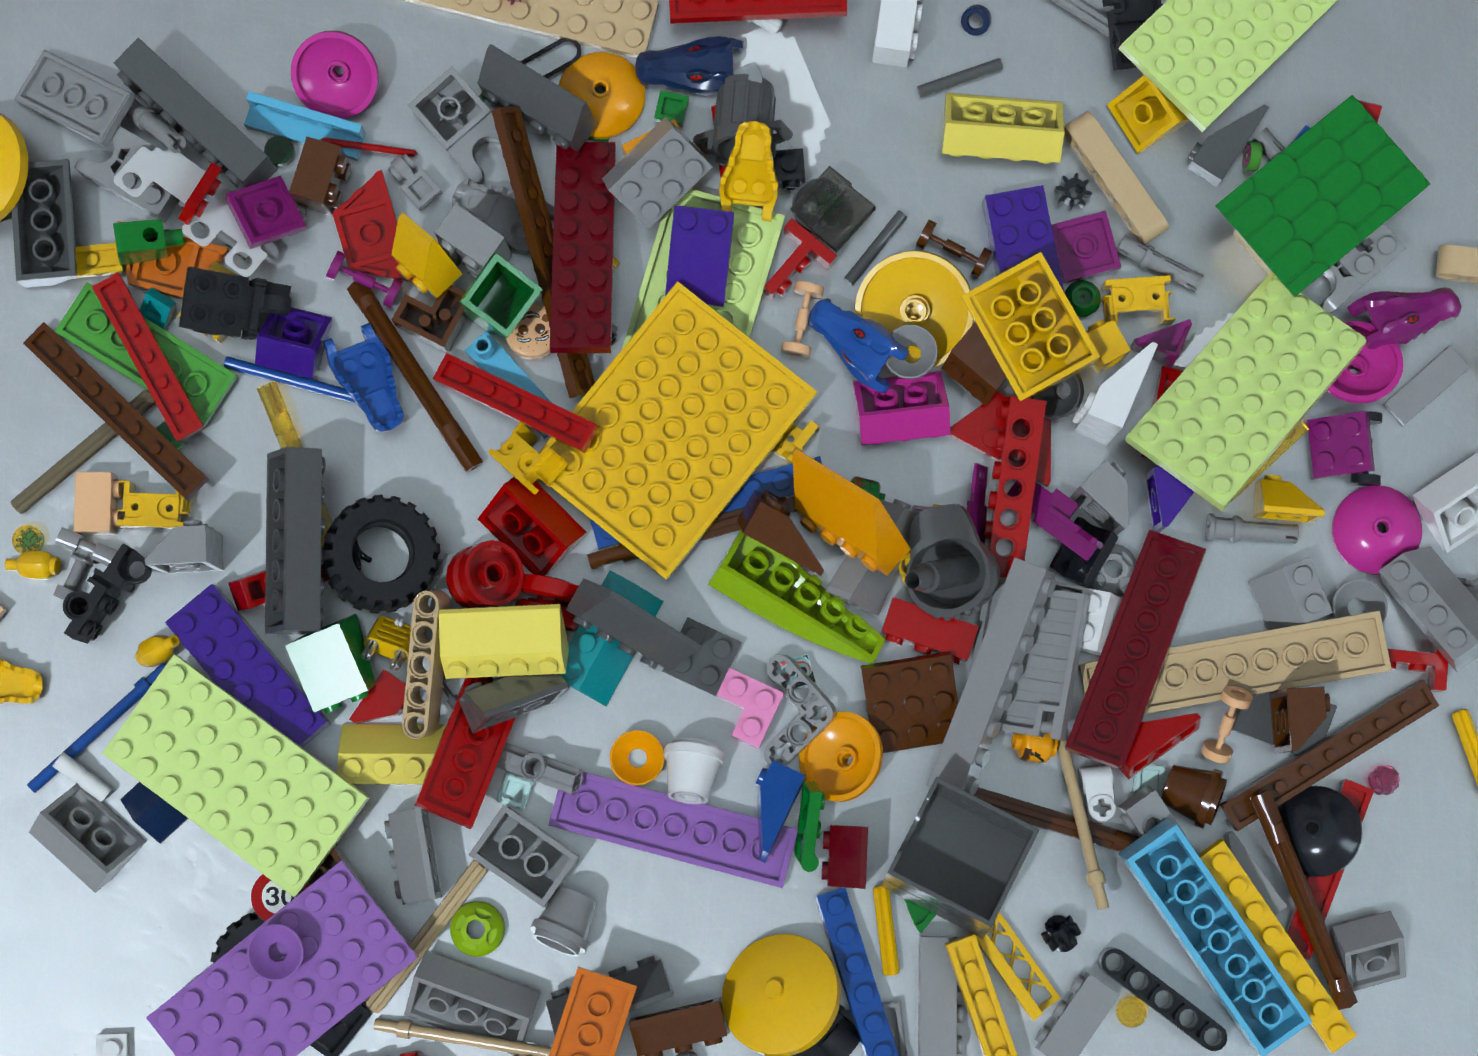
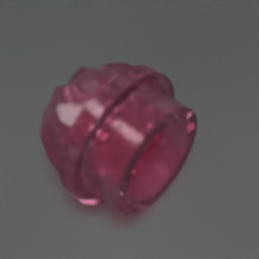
M1380 765L1375 767L1373 772L1369 773L1368 781L1371 789L1377 795H1390L1399 787L1400 777L1397 770L1392 766Z

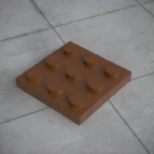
M950 651L860 666L868 721L872 723L879 733L883 753L942 744L944 742L958 705Z

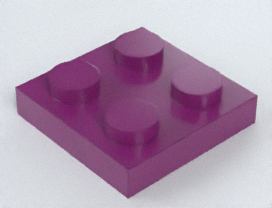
M281 176L226 194L225 200L250 249L305 231L306 224Z
M1106 211L1051 225L1063 284L1121 269L1120 259Z
M1360 411L1307 420L1314 479L1375 471L1369 412Z

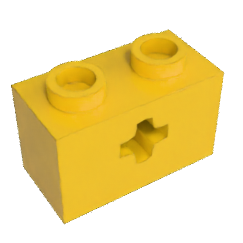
M1102 319L1088 327L1086 332L1100 355L1099 362L1092 365L1097 374L1120 363L1130 353L1131 349L1114 319L1107 323Z

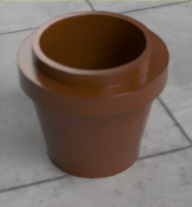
M1173 765L1161 799L1166 806L1195 822L1194 826L1204 829L1206 824L1212 825L1227 779L1222 778L1224 772L1217 769L1208 771Z

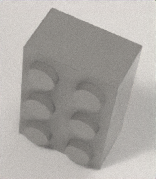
M665 117L602 180L607 189L650 229L713 166L706 155Z
M456 203L434 232L439 241L438 244L457 267L460 263L463 264L469 271L468 274L476 279L494 253H497L507 262L512 257L504 236Z
M508 805L501 807L469 853L470 857L543 908L550 902L580 858L578 854Z

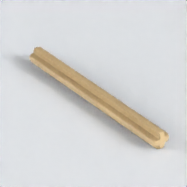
M476 860L470 863L409 945L419 957L367 999L365 1005L371 1011L377 1014L382 1011L423 957L425 951L429 949L487 872L485 866Z

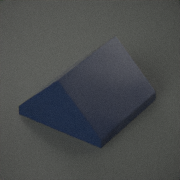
M138 782L120 799L132 820L160 844L189 819L141 782Z

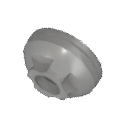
M904 325L890 333L897 342L906 348L915 346L921 351L920 359L915 363H908L905 360H899L890 355L886 365L893 374L904 379H917L931 371L937 360L938 348L934 337L928 330L917 325Z
M1115 544L1091 589L1111 592L1116 596L1123 595L1137 562L1134 555L1124 546ZM1116 560L1121 564L1122 572L1118 577L1112 578L1105 573L1104 566L1107 561Z
M1355 579L1346 582L1336 591L1332 599L1334 619L1352 616L1348 611V604L1352 599H1358L1364 604V613L1380 611L1382 623L1384 622L1388 610L1387 599L1384 592L1375 583L1369 580Z

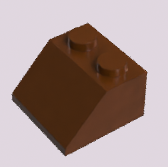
M975 322L952 349L941 369L969 391L974 398L987 406L1007 387L1009 381Z

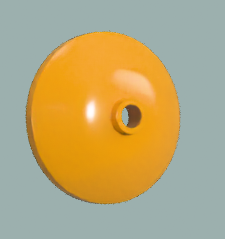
M594 52L581 56L576 62L567 67L559 81L560 87L585 101L598 124L589 135L590 138L607 139L621 135L629 130L642 114L645 105V87L636 76L635 66L617 54ZM598 86H604L606 91L599 94L595 89Z
M836 712L834 721L799 754L800 772L806 775L804 781H815L825 794V800L832 802L853 800L872 786L880 772L883 760L882 741L876 728L864 717L852 712ZM852 756V763L848 765L847 761Z

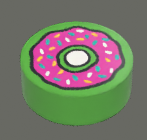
M1247 142L1243 152V170L1255 172L1259 169L1263 151L1260 142Z

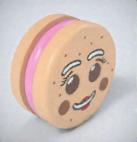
M533 302L513 332L506 338L512 351L521 358L539 360L551 354L550 327L543 304Z

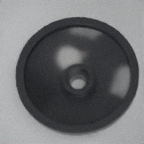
M1310 786L1277 807L1305 876L1325 877L1333 875L1348 866L1355 858L1362 841L1361 819L1354 805L1338 791L1323 786ZM1317 824L1319 827L1318 831L1315 834H1310L1308 832L1309 825Z

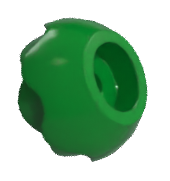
M1078 280L1070 284L1065 290V295L1077 316L1087 317L1098 310L1101 303V295L1099 289L1092 282ZM1080 296H1085V300H1081Z

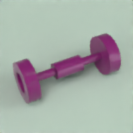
M337 251L328 269L326 278L334 281L338 272L341 271L353 277V281L370 289L375 287L387 293L383 305L391 308L403 281L394 278L391 287L388 288L376 282V278L360 270L355 272L342 266L346 254Z

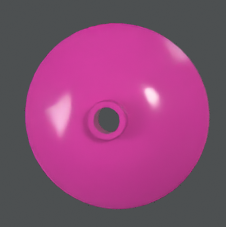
M323 31L312 35L299 46L291 63L292 85L301 102L311 110L345 119L357 115L371 103L378 88L379 72L374 56L363 42L348 33ZM341 66L344 74H338L335 67Z
M1362 321L1344 322L1365 338L1377 332L1371 323ZM1398 344L1383 345L1375 349H1368L1366 345L1330 386L1327 392L1343 401L1361 404L1374 402L1387 396L1397 386L1403 372V356ZM1350 369L1357 370L1358 374L1351 373Z
M1366 486L1352 492L1339 504L1332 520V538L1336 550L1347 564L1363 573L1380 575L1379 570L1402 553L1419 549L1422 539V523L1416 507L1403 493L1387 486ZM1379 522L1385 524V533L1378 531L1377 524Z

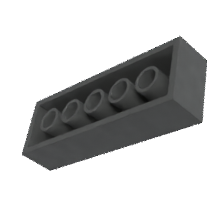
M139 37L114 62L115 66L120 70L117 76L135 95L138 94L145 101L144 103L153 109L157 115L160 113L161 117L166 120V123L177 133L183 130L181 135L185 137L187 142L198 153L204 150L202 154L208 159L210 164L213 162L222 168L220 173L226 170L224 174L237 189L266 181L277 171L270 158Z
M284 447L267 454L265 634L302 635L319 632L320 626H322L324 621V612L320 608V596L324 592L321 565H323L325 558L324 549L321 547V535H323L325 530V521L321 517V505L325 501L322 475L325 472L326 463L325 458L322 457V449Z

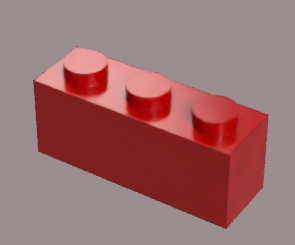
M893 597L880 634L886 635L885 641L902 646L903 641L915 645L914 651L925 655L931 654L932 651L936 653L950 651L952 663L959 665L960 661H968L979 626L962 620H955L953 617L950 621H945L943 617L935 619L933 615L921 610L917 605Z

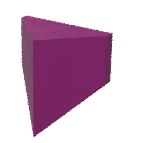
M1188 319L1134 339L1131 344L1133 351L1140 353L1150 343H1157L1158 346L1152 359L1172 367L1192 326L1191 320Z

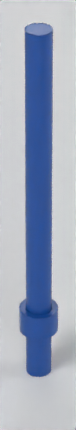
M228 356L224 361V367L227 369L356 403L346 389L306 377H299L279 370H271L264 366Z
M160 664L146 678L141 677L134 684L135 688L63 752L74 759L145 695L166 664ZM59 756L27 784L34 793L59 772L52 767Z

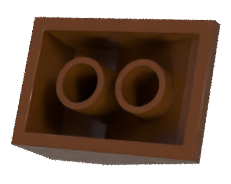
M754 490L737 519L742 533L822 576L824 572L823 567L783 508V504L779 502L780 498L767 490H764L763 493Z

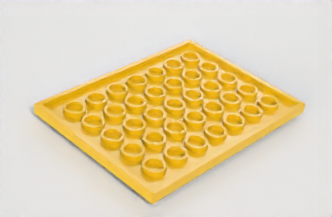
M677 281L573 409L572 413L599 426L586 453L552 437L538 453L540 454L548 445L569 464L550 484V487L664 579L668 580L816 397L818 392Z

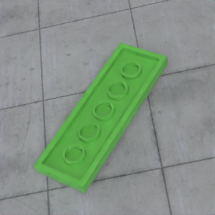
M86 282L54 332L148 390L92 289L93 285ZM145 318L203 425L207 426L238 376Z

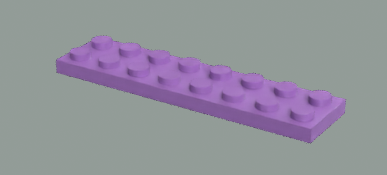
M583 772L581 787L575 795L561 790L557 791L548 825L783 888L798 832V829L783 825L768 859L764 863L760 861L758 818L706 804L678 802L670 799L668 794Z

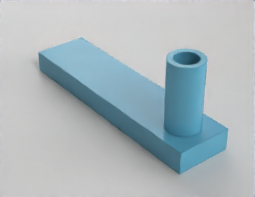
M487 331L476 338L465 349V352L480 369L551 402ZM537 431L544 439L547 437V435Z

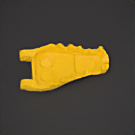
M749 121L743 122L738 126L735 145L721 176L719 194L721 211L732 212V203L762 206V221L771 222L778 196V181L771 152V129L766 124Z
M0 659V704L8 702L33 704L36 702L42 691V676L40 673L29 668L15 666L8 661Z

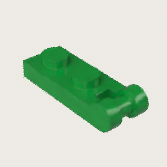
M803 781L798 832L794 851L801 867L807 872L816 870L819 865V860L814 853L816 839H819L821 836L819 814L820 810H823L825 807V794L815 781Z

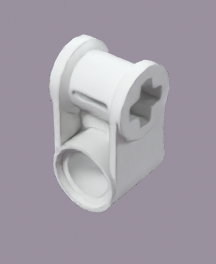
M1108 765L1080 767L1079 781L1084 798L1086 816L1091 822L1098 824L1106 823L1116 812L1111 767ZM1098 802H1101L1102 807H1107L1108 809L1103 814V817H1100L1099 812H1094L1093 810L1098 805Z

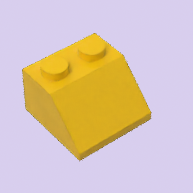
M1145 75L1107 104L1137 153H1141L1176 132L1190 121Z
M402 213L398 217L391 254L399 263L396 269L405 279L409 280L412 277L413 280L411 282L423 294L428 291L435 298H438L462 275V272L431 235L406 214Z

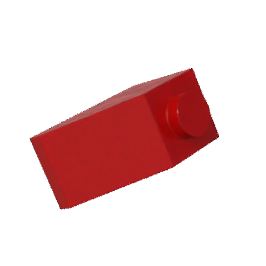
M383 669L375 680L376 685L369 689V696L362 699L349 720L360 724L400 716L404 708L406 683Z

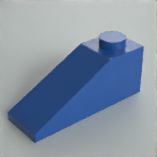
M773 760L769 769L762 768L756 784L760 786L757 795L760 861L764 863L768 859L806 776Z

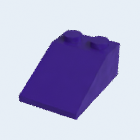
M674 206L665 296L678 281L707 305L724 307L734 212Z

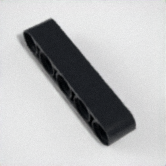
M1112 947L1103 949L1100 952L1098 966L1106 975L1198 1045L1210 1051L1221 1050L1226 1045L1228 1035L1220 1024L1125 952ZM1112 953H1116L1120 957V965L1115 970H1109L1106 966V958ZM1135 972H1141L1145 978L1143 986L1138 989H1134L1130 983V978ZM1164 990L1169 995V1002L1164 1007H1158L1155 1003V996L1159 991ZM1190 1009L1193 1012L1194 1019L1190 1025L1183 1026L1180 1022V1014L1184 1010ZM1210 1028H1215L1218 1032V1039L1214 1044H1207L1204 1039L1205 1032Z

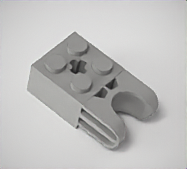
M451 66L407 106L473 182L479 184L484 179V172L476 162V150L484 142L493 141L500 144L491 110ZM450 105L452 108L458 106V109H456L457 113L454 116H444L448 113L445 110L447 106Z
M121 126L117 128L111 138L114 144V152L109 160L96 163L86 158H81L77 161L74 167L81 175L154 218L162 220L165 224L180 201L155 182L151 183L138 197L129 195L114 183V176L141 147H146L150 151L158 148ZM129 172L122 177L124 185L130 189H137L142 184L141 178L135 173Z
M1385 223L1360 243L1365 250L1359 252L1355 247L1323 273L1329 280L1331 289L1330 294L1320 304V307L1328 314L1335 311L1406 249L1404 244Z

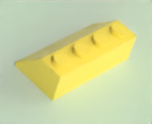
M946 93L942 154H949L955 157L963 155L978 156L983 159L1005 158L1011 161L1031 160L1043 164L1051 162L1060 163L1065 133L1063 102Z
M560 604L439 610L440 659L445 679L566 674L569 645Z
M343 724L338 749L337 774L352 785H422L446 725H439L438 730L431 736L412 739L405 735L402 724ZM417 724L418 728L423 731L424 724Z

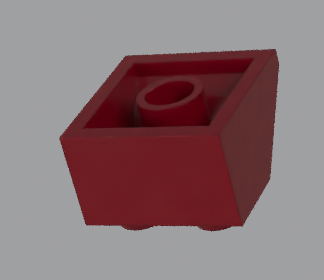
M830 825L829 831L823 832V849H828V862L822 861L821 880H827V886L866 889L868 827Z

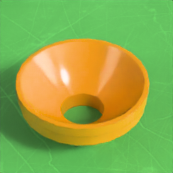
M632 730L622 734L614 742L610 751V765L615 775L621 781L631 785H644L653 781L663 769L665 761L663 756L664 750L654 735L646 731ZM635 749H641L647 755V761L642 767H634L629 762V755Z

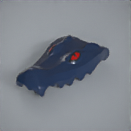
M721 36L707 37L664 50L641 52L636 58V76L644 86L665 85L667 88L676 89L677 91L686 90L694 95H716L720 85L725 83V78L734 75L732 52L743 51L744 41Z

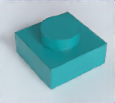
M150 288L145 293L140 311L144 318L165 329L170 324L176 302L154 288Z

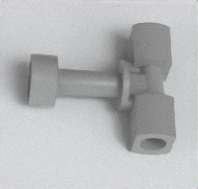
M62 527L55 544L73 551L70 557L76 560L64 586L58 584L53 595L64 600L69 593L76 590L87 564L93 566L94 562L97 561L108 566L118 550L99 542L97 545L84 540V536Z

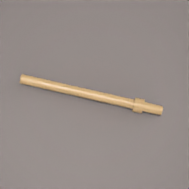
M1066 736L1065 741L1058 740L1057 749L1088 874H1086L1088 887H1092L1097 910H1104L1109 908L1104 888L1106 879L1104 871L1099 868L1071 752L1065 750Z
M376 1018L374 1022L375 1031L393 1033L398 1038L404 1039L417 1037L525 1056H549L552 1048L415 1025L410 1020L400 1019L397 1022Z

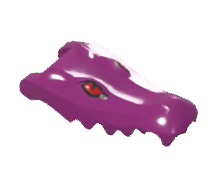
M1446 287L1429 292H1374L1356 300L1347 307L1350 315L1353 317L1367 312L1377 332L1365 338L1368 349H1375L1389 344H1407L1412 339L1416 340L1421 333L1424 335L1430 329L1435 328L1440 321H1445L1450 317L1456 319L1462 308L1459 297L1452 289Z

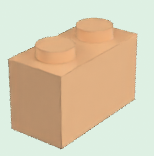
M75 472L74 532L80 535H116V527H119L117 526V519H121V513L117 509V498L122 496V484L118 482L121 480H118L116 474L112 472Z

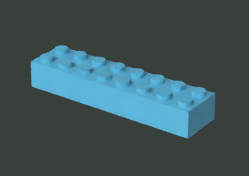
M1166 818L1118 853L1244 1037L1259 1055L1266 1056L1313 1022L1175 822Z

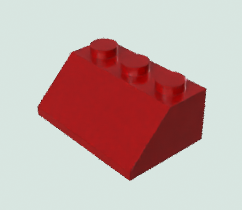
M513 477L503 484L478 517V520L500 542H504L513 548L521 559L522 564L532 574L547 576L576 547L587 532L536 481L532 484L539 490L535 495L518 479Z

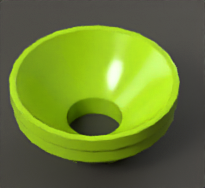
M483 901L467 903L461 906L452 917L450 923L451 939L454 945L466 955L473 957L488 955L495 951L503 941L505 935L504 918L499 910L489 903ZM473 920L482 922L485 927V932L479 939H474L467 933V926Z

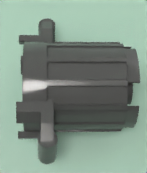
M735 74L726 77L725 83L720 85L719 91H717L714 129L696 134L693 138V143L704 154L716 155L717 164L727 166L729 156L735 145L737 128L743 122L756 121L766 124L771 129V152L773 158L776 156V145L792 138L793 132L782 120L774 121L776 103L774 87L765 78H762V83L748 80L749 74Z

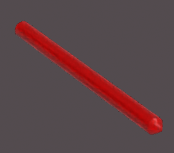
M326 137L320 139L321 141L344 148L395 155L406 154L410 157L418 154L413 149Z

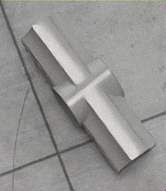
M505 743L496 766L497 768L525 777L528 780L542 783L575 795L577 790L580 789L583 781L582 769L509 743ZM537 761H540L542 765L541 770L535 775L533 767Z

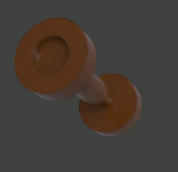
M929 219L916 246L924 250L929 239L942 245L943 250L959 258L963 256L975 262L976 264L971 274L979 278L992 251L984 247L979 258L965 251L966 248L948 238L945 241L933 235L932 233L937 223Z

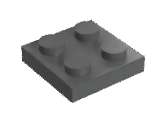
M687 617L680 632L700 644L701 647L699 651L670 670L663 668L662 672L717 697L720 686L742 642Z

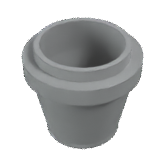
M559 887L540 917L533 920L530 927L534 932L533 937L542 944L570 956H578L579 953L585 954L589 947L587 940L597 903L575 890Z

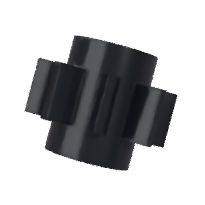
M1075 173L1074 177L1069 180L1066 176H1062L1061 183L1064 187L1056 186L1054 189L1055 193L1060 194L1057 204L1064 203L1068 206V211L1070 212L1073 206L1076 205L1083 209L1086 204L1082 198H1090L1092 192L1086 191L1089 180L1082 181L1078 179V173ZM1070 187L1075 188L1076 197H1071Z
M1055 915L1045 922L1046 931L1042 932L1041 936L1052 952L1056 949L1060 952H1068L1078 944L1076 936L1082 933L1070 915L1066 918L1062 915Z

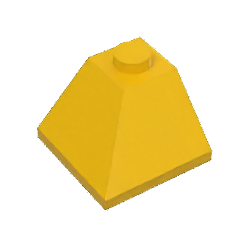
M1264 475V479H1260L1255 483L1253 518L1313 523L1325 516V510L1292 482L1282 481V476Z

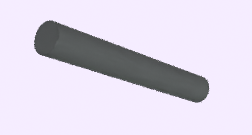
M1000 58L919 85L917 86V92L921 98L1002 70V61Z
M898 210L844 277L848 284L851 286L855 284L907 219V216L902 211Z

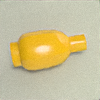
M28 551L22 553L17 559L7 558L5 560L6 570L17 571L22 577L36 580H49L53 575H59L62 567L59 557H54L50 552Z
M156 635L142 641L135 654L136 661L141 666L155 667L168 661L173 655L174 648L180 643L178 636Z

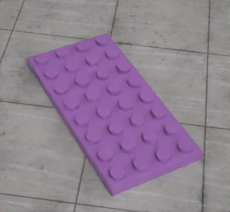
M341 860L147 1016L146 1019L175 1056H297L419 956L346 863ZM271 924H282L290 927L300 936L304 946V958L298 971L291 977L277 982L267 981L257 976L251 970L246 956L247 946L253 934L260 928ZM279 942L274 943L270 947L271 958L275 961L284 960L287 956L286 946Z

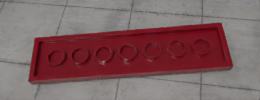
M585 142L578 152L570 147L565 150L556 144L550 353H611L615 196L607 189L602 178L615 166V142Z
M1152 530L1148 531L1065 745L1066 751L1123 771L1205 557V548Z

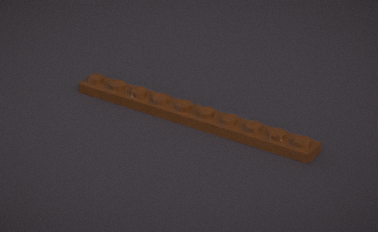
M499 107L491 112L538 284L543 289L541 297L550 327L553 227L520 107ZM557 353L569 398L585 396L595 383L587 353Z

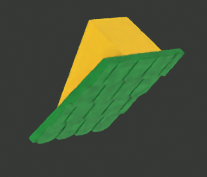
M1351 95L1233 190L1215 207L1235 229L1233 236L1265 273L1272 279L1276 276L1295 298L1431 184L1366 111L1363 105Z

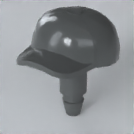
M947 504L932 507L918 513L911 523V556L905 576V584L911 599L921 610L933 615L935 619L943 617L945 621H950L952 617L955 620H960L964 614L970 616L972 610L979 612L981 606L987 603L995 594L1000 582V567L996 556L987 545L980 541L974 523L964 506Z

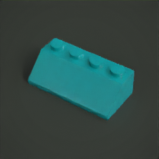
M609 570L601 585L613 590L655 617L664 602ZM579 625L569 643L566 674L559 675L567 682L569 687L607 706L633 657L619 650L618 646L620 643L614 639L612 643H609L596 636L595 634L598 631L596 628L591 626L587 630Z

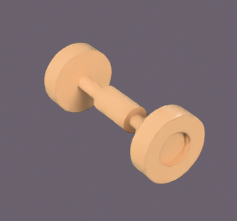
M797 281L795 282L794 292L803 295L804 301L802 308L798 310L795 325L797 330L795 342H783L781 352L790 356L810 358L812 348L801 344L803 331L807 330L810 310H808L810 297L822 298L824 287L810 282Z
M1237 686L1224 687L1221 699L1230 706V709L1224 713L1218 730L1220 734L1219 739L1204 741L1201 753L1207 759L1217 763H1228L1232 757L1233 750L1224 743V740L1231 733L1236 719L1234 715L1236 708L1248 709L1253 700L1250 692Z

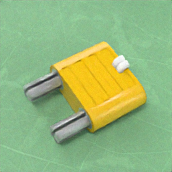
M379 616L364 641L365 648L361 653V658L364 660L367 655L366 661H369L373 654L377 653L392 659L389 667L393 670L395 666L394 671H398L402 663L408 661L411 626L404 624V620H400V618L394 620L385 616Z

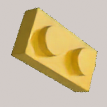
M116 242L75 247L77 277L73 279L113 275L117 272L119 274L125 273V266H120Z

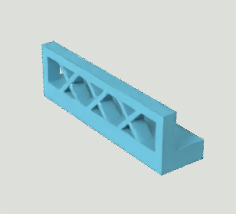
M248 92L246 100L250 108L244 123L246 128L272 136H284L290 141L302 145L305 143L306 136L318 140L326 137L364 142L366 132L361 124L254 92ZM342 147L347 158L358 161L361 150Z

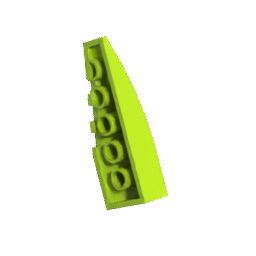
M741 530L708 583L711 587L760 617L795 635L840 654L873 664L885 642V639L858 614L853 615L843 605L845 603L843 600L826 592V589L821 586L822 581L815 574L813 576L809 575L800 564L743 534Z

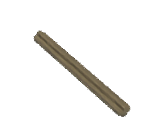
M146 389L129 403L142 415L155 404V401L149 390ZM105 422L12 499L11 505L20 514L26 512L118 434Z

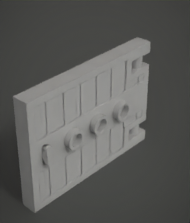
M1004 583L998 584L995 594L981 607L971 669ZM1054 590L1052 595L1047 597L1044 605V618L1034 631L1032 649L1029 653H1026L1022 662L1023 672L1012 688V701L1008 709L1004 710L1002 714L1000 731L1044 738V733L1051 734V739L1065 741L1090 596L1087 594ZM1048 713H1054L1053 722L1046 721Z

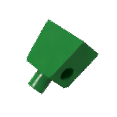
M160 219L113 223L120 266L164 259L168 257L166 247L184 245L182 227L163 230V223ZM152 238L156 239L154 242L147 241Z

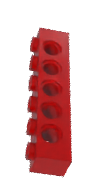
M1008 396V402L1003 401L1001 406L1000 419L1005 420L1004 432L998 431L996 449L1001 450L1000 461H994L992 479H997L996 491H990L988 509H993L992 520H986L984 538L989 539L988 548L998 560L1001 578H1007L1014 557L1025 561L1047 402L1044 400L1027 398L1020 402L1018 397ZM1018 419H1023L1028 424V432L1022 437L1016 436L1012 430L1013 423ZM1019 449L1024 454V461L1021 465L1015 467L1009 463L1008 456L1012 450ZM1010 479H1016L1020 484V491L1015 496H1008L1004 491V485ZM1005 509H1012L1016 513V520L1012 525L1005 526L1000 521V515ZM1001 539H1009L1012 543V550L1007 555H999L996 551V544Z

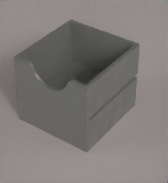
M936 777L886 874L882 887L983 939L992 927L1040 829Z

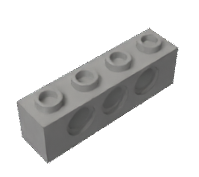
M1148 785L1118 806L1123 813L1120 816L1122 823L1130 832L1134 830L1139 838L1148 832L1145 830V823L1152 817L1156 819V826L1166 818H1169L1178 825L1157 791Z

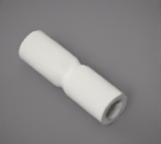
M65 752L52 765V767L71 781L78 783L82 789L100 802L105 799L112 789L111 786L92 772H88L84 766Z

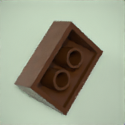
M1324 686L1288 688L1269 694L1274 754L1298 751L1327 718L1326 712H1330L1331 703L1328 693H1325Z
M720 998L634 1017L628 1022L637 1056H663L662 1051L672 1048L675 1049V1053L685 1052L693 1049L692 1044L704 1041L705 1046L722 1043V1037L728 1035Z

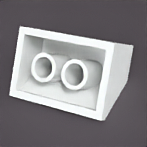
M1478 452L1413 495L1420 517L1446 553L1478 533Z

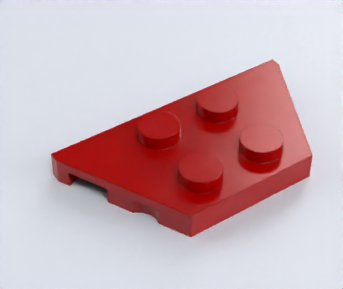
M380 170L361 188H358L332 214L343 252L346 254L345 258L348 269L355 272L360 270L366 274L411 282L413 280L412 277L407 280L396 269L399 263L391 255L398 222L383 171Z
M999 394L987 406L982 404L951 426V435L949 436L996 461H1000L1001 450L996 449L998 431L1004 432L1005 420L1000 419L1002 402H1008V398ZM1044 417L1036 482L1048 487L1051 482V420ZM1023 419L1016 420L1012 426L1013 433L1018 437L1024 436L1028 432L1027 422ZM1019 449L1012 450L1008 456L1009 463L1015 467L1021 465L1024 461L1023 452Z

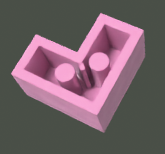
M729 668L717 693V697L743 709L731 737L759 749L784 693Z

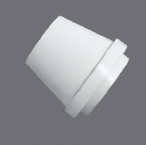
M678 738L673 740L672 743L665 746L663 755L665 760H667L668 797L687 804L707 803L718 770L724 764L725 754L716 744L695 738Z

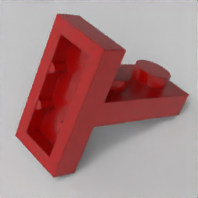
M793 218L784 226V234L799 246L764 286V293L772 300L777 294L783 296L792 285L790 279L796 272L802 274L812 261L809 259L810 256L828 270L837 260V255Z
M1431 641L1430 653L1388 649L1392 669H1396V664L1408 665V671L1426 672V667H1429V689L1433 692L1446 691L1448 661Z

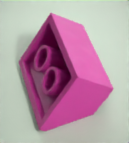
M941 371L930 372L917 379H904L898 376L883 378L890 383L886 393L876 391L859 381H853L857 422L862 445H877L884 442L951 435L949 402Z

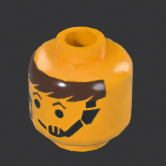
M1013 733L1011 746L1012 749L1016 750L1018 758L1022 761L1046 763L1050 757L1056 755L1058 740L1051 739V734L1044 733V738Z

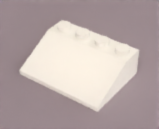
M1150 343L1102 383L1095 392H1089L1073 417L1072 422L1077 423L1074 432L1104 445H1107L1124 426L1158 346L1157 343Z

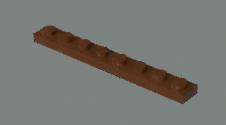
M45 322L23 342L31 352L187 501L209 480Z
M1419 680L1219 805L1233 829L1239 831L1259 819L1250 799L1251 796L1270 789L1275 804L1278 807L1437 708L1439 704L1425 680Z

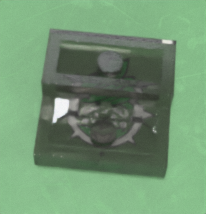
M829 166L790 210L816 236L835 252H838L871 216L876 207L856 191L850 181Z

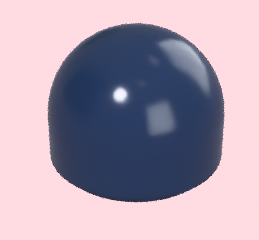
M972 5L962 14L961 25L970 35H982L990 27L991 14L982 5ZM970 14H979L983 19V26L980 28L971 27L969 24Z

